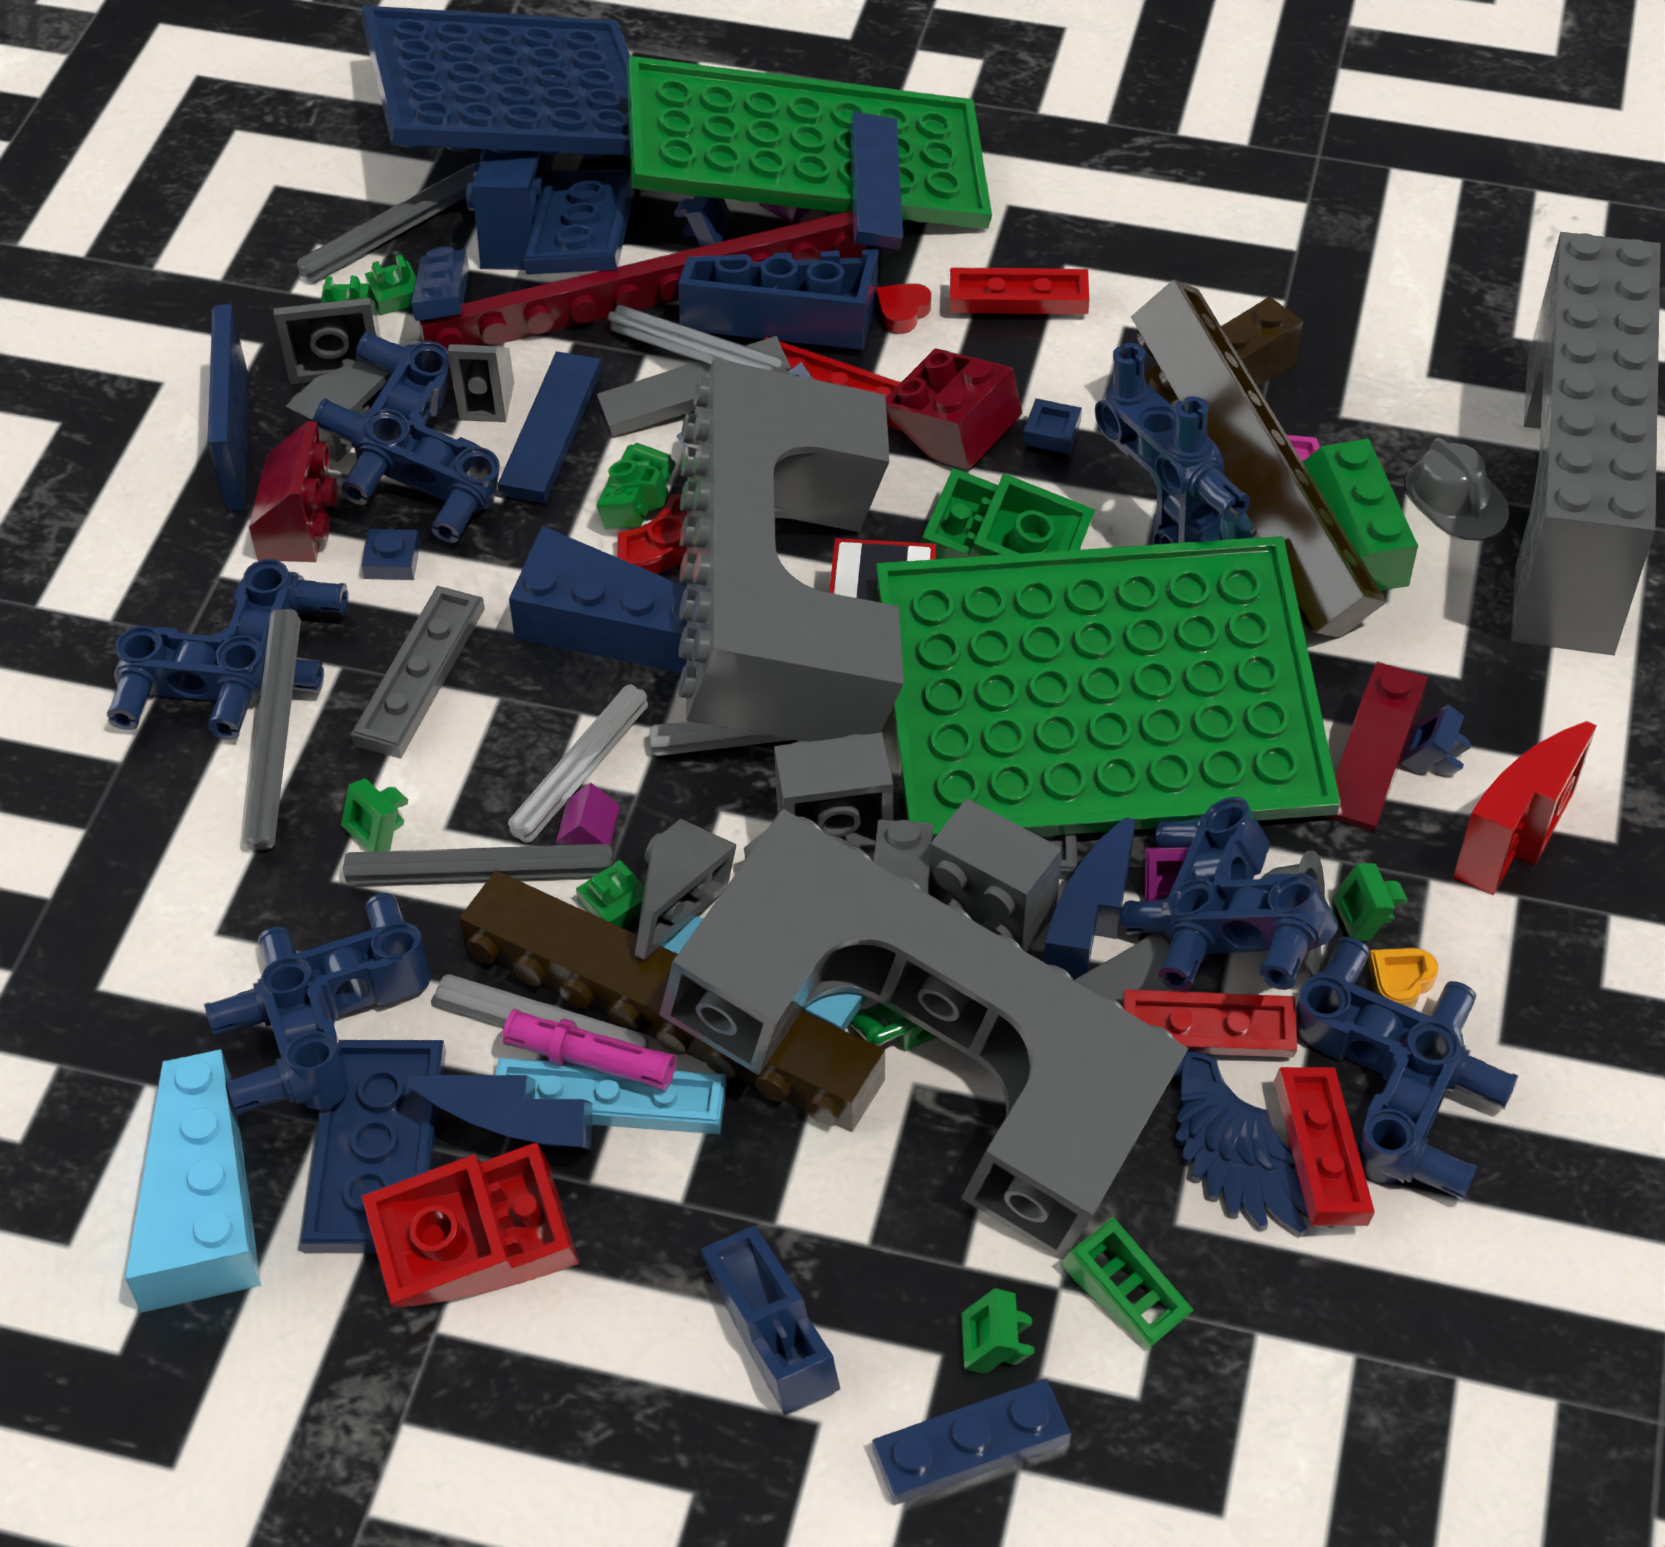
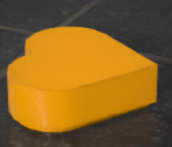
M1418 948L1370 950L1368 966L1374 993L1414 1009L1420 994L1431 990L1436 982L1438 975L1436 958L1429 952Z

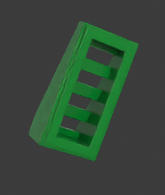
M1114 1217L1072 1249L1060 1263L1073 1280L1147 1350L1194 1311ZM1106 1251L1114 1259L1103 1268H1100L1094 1259ZM1123 1267L1131 1276L1117 1287L1110 1277ZM1141 1284L1149 1293L1132 1305L1125 1296ZM1159 1301L1167 1310L1152 1323L1148 1324L1141 1315Z

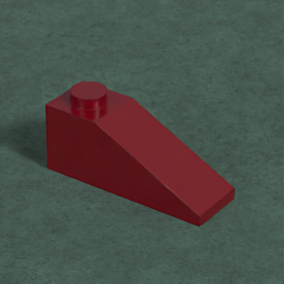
M1376 662L1335 776L1341 805L1337 815H1324L1323 817L1375 832L1401 764L1400 762L1408 740L1418 719L1428 679L1427 676Z

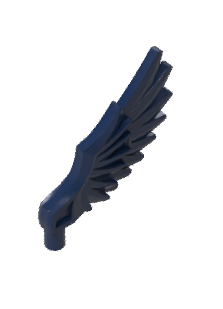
M1187 1051L1173 1077L1182 1078L1180 1085V1111L1176 1119L1175 1128L1177 1134L1174 1141L1180 1147L1185 1145L1181 1160L1183 1164L1190 1165L1194 1161L1191 1180L1200 1183L1206 1175L1208 1199L1212 1202L1218 1201L1223 1190L1225 1206L1229 1217L1232 1219L1238 1218L1241 1205L1257 1229L1264 1231L1268 1227L1266 1207L1271 1215L1284 1227L1299 1237L1304 1236L1307 1226L1300 1214L1307 1218L1309 1216L1299 1177L1293 1170L1296 1168L1293 1154L1274 1130L1269 1111L1253 1106L1238 1098L1225 1083L1216 1059L1206 1054ZM1326 1226L1331 1229L1335 1228V1226Z

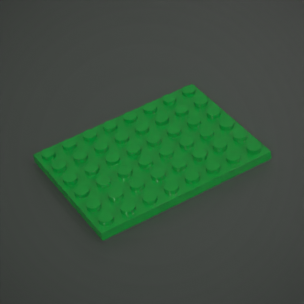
M1283 536L876 563L879 603L899 606L904 684L893 706V716L906 819L912 822L933 823L932 841L966 798L1039 837L1109 832L1124 818L1136 819L1134 830L1157 828L1158 824L1163 821L1200 819L1213 804L1229 797L1244 799L1257 820L1337 815L1341 803Z

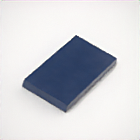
M631 167L550 171L548 173L523 260L526 275L617 270L636 190L632 188Z
M215 305L214 309H212L207 443L225 508L228 511L244 510L248 370L232 305Z
M339 1040L347 1067L349 1089L346 1096L338 1104L320 1109L301 1239L304 1253L377 1254L362 1196L433 1170L440 1107L409 1087V1075H443L446 1056L444 1040Z

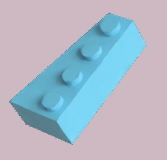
M221 1049L162 1063L125 1277L141 1313L261 1286L239 1119L227 1087L226 1080L231 1079Z

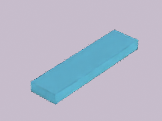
M498 1058L495 1075H527L535 1079V1099H585L593 1103L592 1125L720 1134L727 1087L726 1074L675 1071L670 1087L667 1091H661L643 1083L619 1078L581 1065L566 1063L560 1066L550 1061Z

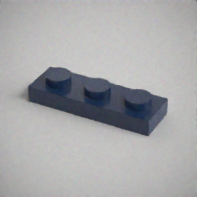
M452 247L432 249L427 252V256H421L411 302L415 321L462 314L469 272L466 249L454 251Z
M1046 1378L872 1439V1451L895 1506L1070 1443L1071 1431Z

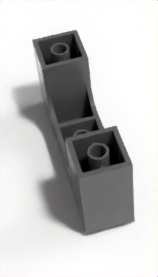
M1560 232L1527 360L1524 427L1539 428L1541 433L1535 490L1515 566L1511 642L1615 656L1655 533L1661 243L1646 242L1639 239L1629 240L1594 236L1587 233Z
M713 358L707 378L701 376L698 378L693 402L694 406L697 407L694 414H686L681 432V442L688 443L681 463V476L688 477V481L684 484L680 503L681 511L688 512L680 535V546L687 547V552H685L681 564L680 582L686 583L687 589L684 590L679 611L680 620L687 621V627L682 632L679 646V657L687 659V664L682 670L679 682V697L686 698V721L808 742L843 738L852 734L881 733L904 684L899 606L823 592L797 580L785 569L778 558L775 546V518H789L860 532L890 462L885 394Z
M782 809L674 959L659 1014L759 1075L798 1016L811 1002L827 994L851 992L868 996L975 1059L984 1065L1000 1084L1006 1101V1119L986 1150L961 1199L1062 1260L1071 1251L1093 1217L1189 1049L1177 1042L1167 1030L1159 1026L1148 1025L1126 1012L1113 998L1094 993L1074 981L1070 974L1055 965H1047L1023 951L1020 945L1013 939L1004 935H996L974 922L962 909L953 905H945L923 892L913 880L905 876H896L874 863L864 851L842 844L822 832L821 828L810 819L797 817L785 809Z

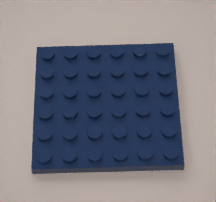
M363 5L362 24L392 145H400L412 150L433 146L446 147L457 152L476 148L491 149L501 154H509L519 150L536 151L546 156H554L562 152L580 153L590 158H599L604 154L624 155L631 159L627 65L631 55L617 21Z

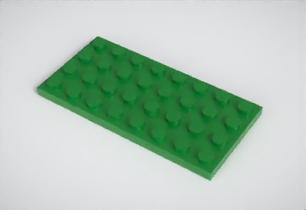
M629 56L627 89L632 188L652 192L661 191L687 194L696 197L730 199L740 202L774 204L784 207L826 210L828 212L844 213L853 211L850 122L853 112L897 118L902 219L920 223L930 222L956 225L964 228L988 229L992 210L973 99Z

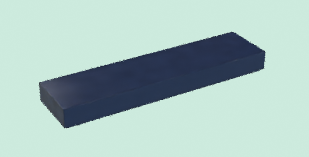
M853 112L850 122L854 243L900 250L903 240L897 118Z
M555 352L499 479V496L546 504L602 372L600 358Z

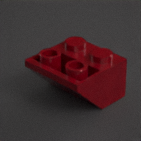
M935 348L886 397L887 416L929 459L969 470L1023 414L1013 367Z
M307 421L266 455L249 523L257 561L274 559L287 562H316L320 543L328 541L330 524L327 512L329 506L336 505L338 487L336 478L329 477L330 449L327 442H321L317 422Z

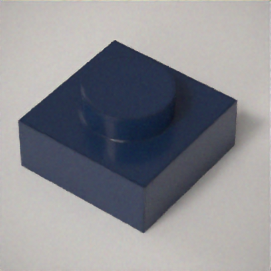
M1035 398L1023 431V445L1070 454L1081 423L1082 408Z
M369 529L362 561L364 579L414 580L420 549L418 530Z

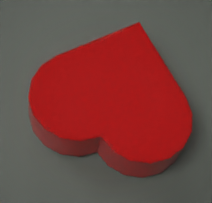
M908 283L876 287V302L882 324L890 332H910L916 327L917 319L925 317L931 311L932 293L925 285Z

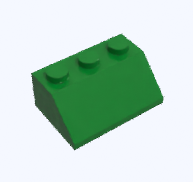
M1369 438L1321 446L1302 462L1380 591L1409 586L1418 544Z

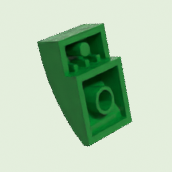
M952 468L920 543L936 544V559L1080 550L1095 509L1004 473L999 484L996 485L964 471Z

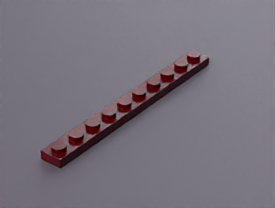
M848 211L619 266L617 270L598 271L463 304L462 314L419 320L422 342H436L447 350L449 344L493 346L608 318L609 312H614L619 305L641 310L678 301L679 281L687 257L748 254L752 262H763L765 259L774 256V253H792V259L817 260L820 259V252L839 251L840 259L862 256V250H867V245L854 243L853 211Z

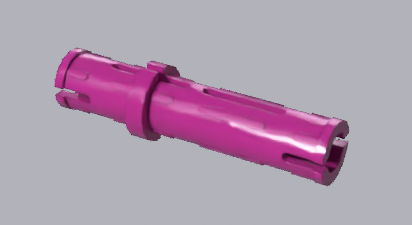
M513 1009L504 1025V1045L526 1049L547 1056L553 1064L563 1066L568 1062L619 1078L643 1083L661 1091H667L675 1074L676 1055L657 1050L654 1051L640 1045L577 1028L575 1021L561 1019L559 1022Z

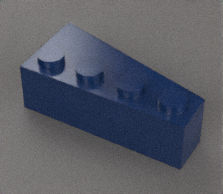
M481 149V162H476L474 166V183H468L467 207L469 211H475L480 269L525 270L524 256L547 175L552 170L554 156L541 155L536 151L515 150L513 153L501 154L491 149Z
M879 249L862 250V258L840 259L839 251L820 252V259L794 260L792 259V253H774V256L765 259L763 262H752L748 254L687 257L679 281L680 325L707 334L741 336L746 339H765V337L777 336L779 341H787L792 344L806 343L833 346L838 349L852 348L864 350L876 301Z
M542 526L509 597L514 637L519 640L682 673L684 666L687 664V659L679 657V646L682 632L687 627V621L680 620L679 611L681 599L687 587Z

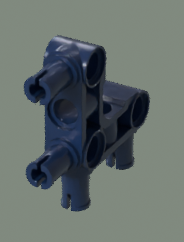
M366 331L357 346L356 360L366 362L392 374L369 412L360 414L324 398L319 403L313 421L317 422L319 429L351 442V447L356 451L357 461L342 483L341 493L347 500L358 505H364L369 500L382 476H386L441 499L445 503L432 524V532L444 542L456 543L472 514L490 507L494 502L500 470L499 459L493 452L482 448L474 442L462 437L456 440L425 426L430 416L438 414L448 391L450 362L448 350L444 346L432 341H423L412 345L407 344L403 347Z
M1135 343L1123 344L1122 349L1119 347L1115 348L1113 351V381L1106 390V398L1095 404V418L1103 435L1113 442L1125 455H1131L1150 472L1151 478L1155 481L1154 484L1157 488V513L1153 517V545L1220 540L1221 517L1226 522L1234 521V515L1237 518L1241 517L1249 508L1250 497L1245 492L1240 491L1225 476L1221 453L1216 444L1207 436L1208 403L1200 397L1190 396L1184 399V403L1181 400L1178 401L1174 408L1145 382V349Z
M262 559L254 562L244 572V576L234 596L236 608L228 628H224L222 633L216 632L213 636L178 633L177 628L136 626L127 629L116 641L115 649L119 661L114 671V678L118 686L107 711L108 721L118 729H136L147 697L150 695L215 701L216 704L208 723L210 732L215 737L223 740L237 739L248 706L260 700L271 613L276 609H292L298 615L303 611L332 613L344 616L349 600L346 583L336 584L304 580V577L299 575V573L289 572L286 565L281 561ZM296 659L293 690L320 693L324 682V667H322L323 663L321 660Z
M1229 797L1216 802L1200 819L1160 822L1156 830L1158 847H1190L1169 896L1163 900H1128L1123 904L1120 912L1121 925L1123 928H1127V935L1166 934L1171 938L1170 949L1163 965L1158 971L1159 978H1163L1162 983L1166 987L1180 992L1189 991L1193 987L1194 978L1205 955L1209 953L1268 952L1260 968V975L1264 976L1263 980L1270 987L1276 989H1291L1295 986L1296 977L1306 953L1326 944L1333 938L1338 927L1335 915L1316 881L1310 875L1302 873L1270 874L1267 879H1253L1255 875L1261 873L1266 855L1269 852L1270 843L1248 803L1240 797Z
M381 893L367 901L366 912L372 930L300 953L296 952L290 933L286 928L272 927L265 930L259 935L258 944L266 968L261 978L257 979L258 982L252 983L254 988L215 1002L204 1003L215 1039L219 1038L220 1035L265 1022L266 1027L272 1025L281 1058L276 1059V1065L233 1080L232 1078L226 1080L237 1116L287 1099L290 1104L296 1102V1105L302 1104L309 1109L317 1110L338 1104L346 1096L349 1087L347 1067L333 1021L337 1020L338 1015L375 1003L382 1006L404 997L413 996L423 991L429 985L431 970L421 932L417 926L405 922L394 895Z
M1342 937L1324 971L1311 976L1301 986L1296 1006L1297 1038L1305 1045L1313 1047L1334 1059L1341 1060L1347 1058L1382 1074V1079L1387 1081L1383 1093L1375 1094L1369 1106L1358 1146L1359 1156L1367 1179L1379 1184H1393L1397 1181L1411 1183L1413 1179H1416L1452 1194L1463 1201L1477 1166L1428 1145L1429 1140L1426 1137L1448 1091L1454 1092L1455 1089L1498 1105L1499 1108L1505 1110L1515 1088L1518 1075L1510 1074L1470 1056L1471 1051L1466 1049L1461 1031L1476 1000V993L1473 989L1461 982H1447L1430 1016L1355 985L1368 959L1369 949L1358 939ZM1315 1010L1325 1011L1328 1014L1319 1013ZM1422 1055L1431 1056L1436 1060L1427 1059ZM1377 1144H1388L1396 1150L1384 1149Z

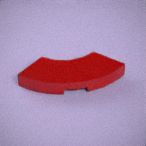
M669 494L664 508L649 523L637 529L618 532L617 558L655 574L682 562L684 554L687 552V547L680 546V535L684 519L688 516V512L681 511L680 509L682 494Z

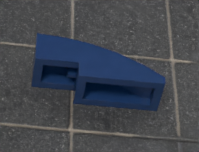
M1124 818L1098 841L1082 859L1067 882L1053 912L1045 941L1043 962L1047 965H1055L1070 974L1072 979H1077L1088 972L1095 936L1117 939L1136 819Z
M409 1075V1087L436 1106L471 1124L520 1141L537 1142L540 1145L555 1148L592 1150L593 1103L585 1099H535L536 1080L527 1075Z
M753 1225L702 1248V1257L717 1290L753 1361L784 1415L841 1390L831 1351L808 1318L804 1299L757 1227Z

